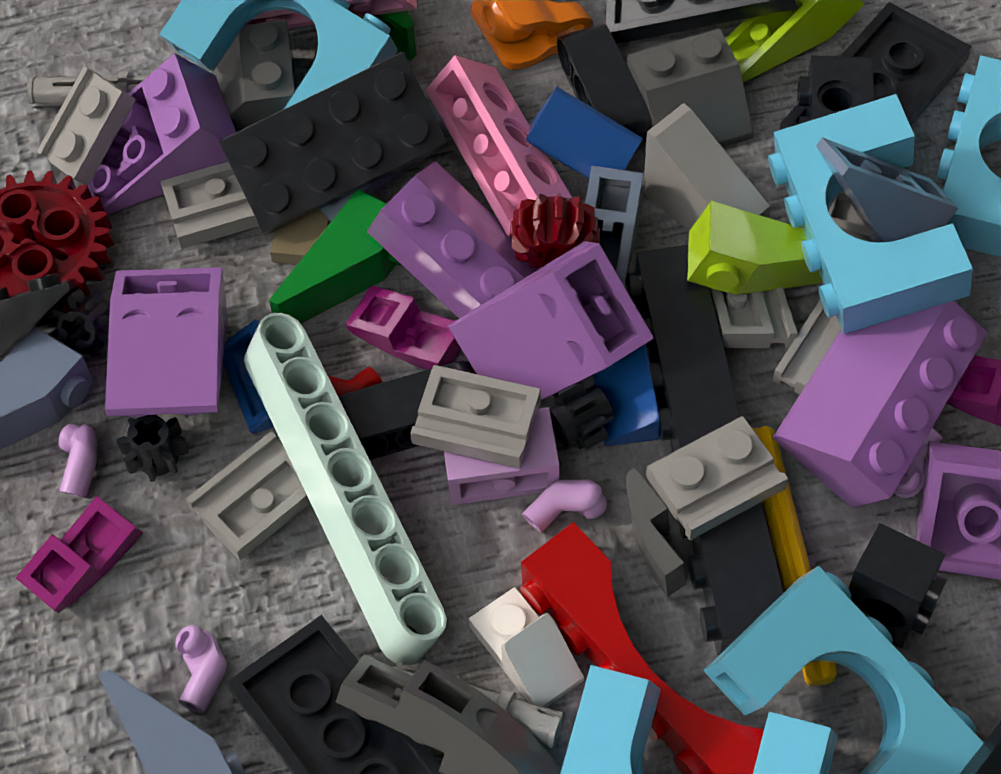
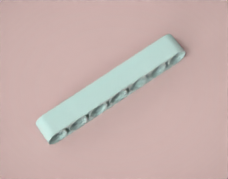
M283 313L269 314L260 321L244 357L246 369L380 649L394 663L402 662L406 665H414L422 660L446 628L447 618L444 608L305 329L298 320L290 315ZM384 577H386V578H388L389 580H391L392 583H390L389 581H387L386 579H384ZM407 625L415 629L417 633L411 631Z

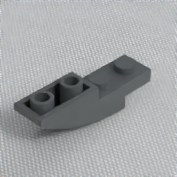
M364 654L341 684L336 703L357 712L365 719L377 721L411 737L419 744L431 746L444 752L445 754L438 772L443 774H561L562 769L554 758L507 711L458 677L423 660L414 675L411 676Z

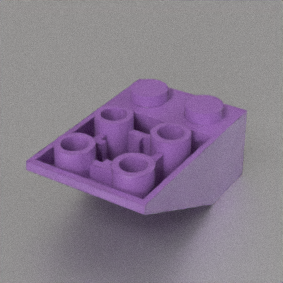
M174 53L128 93L136 98V101L88 185L92 197L98 196L107 215L164 194L160 182L162 180L221 164L228 160L219 141L236 133L216 75Z
M587 241L577 245L448 325L476 374L540 388L541 400L609 367L654 338L600 244Z
M222 267L116 271L110 298L105 398L106 416L198 415L218 411L228 322Z

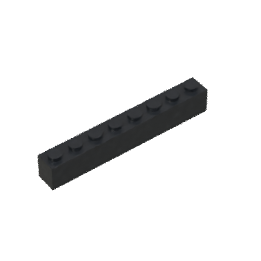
M689 245L636 252L635 273L627 274L629 296L634 304H640L642 318L654 337L646 343V348H650L652 362H649L654 391L655 394H660L663 407L658 408L660 419L659 436L661 441L670 440L672 453L741 417L710 289L707 286L687 281ZM762 502L692 539L695 555L688 557L691 583L694 590L703 589L706 607L700 608L701 629L705 642L714 641L717 657L784 593ZM678 520L682 538H688L685 534V528Z

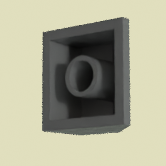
M287 20L245 25L212 73L217 77L236 133L284 110L297 90L294 57Z
M720 28L628 54L627 66L647 105L652 127L684 103L692 109L722 147L753 138L754 131L739 64Z

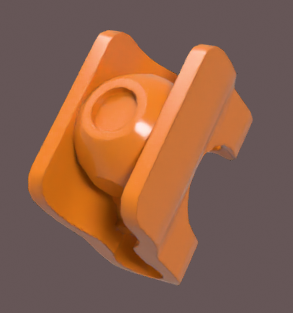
M475 0L470 10L472 18L499 61L505 68L510 70L527 68L551 55L558 54L556 43L558 36L586 29L593 25V20L585 8L577 2Z

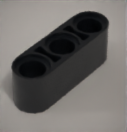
M603 23L558 36L556 43L560 63L576 98L642 137V139L647 138V131L652 128L647 105L607 25Z
M458 361L442 366L476 374L469 361ZM432 369L355 390L338 397L369 460L420 446L412 444L410 433L412 427L416 424L418 409Z

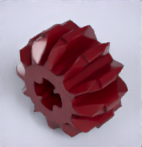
M541 193L537 195L536 200L525 199L521 201L519 209L514 211L513 220L510 222L509 237L512 238L511 248L515 250V259L528 262L529 267L535 269L544 267L584 241L600 243V228H598V218L595 217V207L589 204H582L580 197L565 198L560 193L556 196L548 197Z

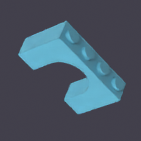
M181 0L159 34L172 49L213 73L241 29L256 16L273 10H289L302 14L316 26L318 49L313 65L284 109L394 56L397 52V48L389 35L391 29L371 14L366 13L362 19L347 10L350 4L346 0Z
M980 55L975 75L968 73L964 75L957 102L966 104L964 112L954 111L947 139L956 141L954 150L944 148L936 178L946 180L944 188L941 190L958 207L946 225L953 223L963 247L1001 257V178L989 169L980 153V150L985 146L1001 140V60Z
M896 94L774 132L775 154L768 155V163L773 180L777 186L785 184L789 197L784 198L789 221L793 229L798 227L803 229L807 239L801 242L805 262L810 272L819 270L824 285L818 287L824 311L828 318L837 316L843 334L970 296L973 268L953 223L900 240L877 243L864 241L844 232L829 214L832 203L843 190L816 147L822 137L901 168L913 165L915 136Z
M817 566L795 581L703 670L745 716L764 707L809 662L827 661L851 669L865 680L874 692L883 720V733L879 749L873 760L860 774H960L984 743L975 734L977 730L972 720L964 712L956 707L949 706L933 689L934 682L931 676L918 664L907 661L892 645L893 639L889 631L876 619L866 617L851 601V593L847 586L837 576L828 572L825 573L820 566Z
M590 665L561 774H644V751L661 689L647 679ZM769 712L753 774H829L838 735L830 727Z

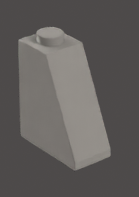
M686 104L680 105L647 131L644 195L688 231L693 227L711 200L768 218L770 205Z

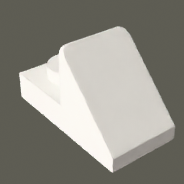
M515 587L468 618L470 629L528 703L547 708L584 681V676L554 619L549 613L539 617Z

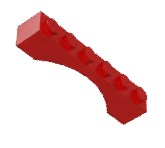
M574 522L521 561L522 586L520 591L522 596L536 613L541 615L546 611V613L551 615L559 626L558 629L572 653L577 656L584 653L597 667L647 679L661 689L649 737L654 741H658L661 738L676 754L674 762L682 774H753L764 729L740 725L706 712L678 695L651 670L633 646L619 617L612 589L611 561Z

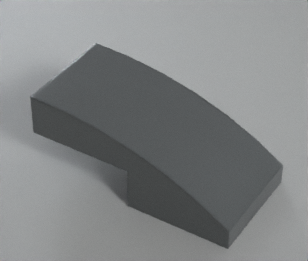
M634 467L625 473L633 532L649 571L665 595L669 597L686 585L684 562L662 537L670 531L668 507Z

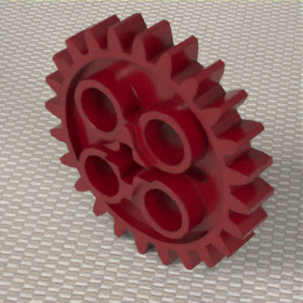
M32 170L27 171L24 182L18 184L11 174L6 176V187L0 189V288L7 287L9 296L30 291L27 281L57 272L61 282L76 278L78 286L75 289L80 288L85 296L91 294L86 285L87 279L94 281L103 280L104 277L98 265L111 264L112 259L107 248L115 245L110 232L112 224L98 196L92 197L86 184L76 188L70 175H67L57 183L53 171H48L42 181H36ZM67 296L62 301L67 302ZM50 311L47 316L49 318L53 317V313Z

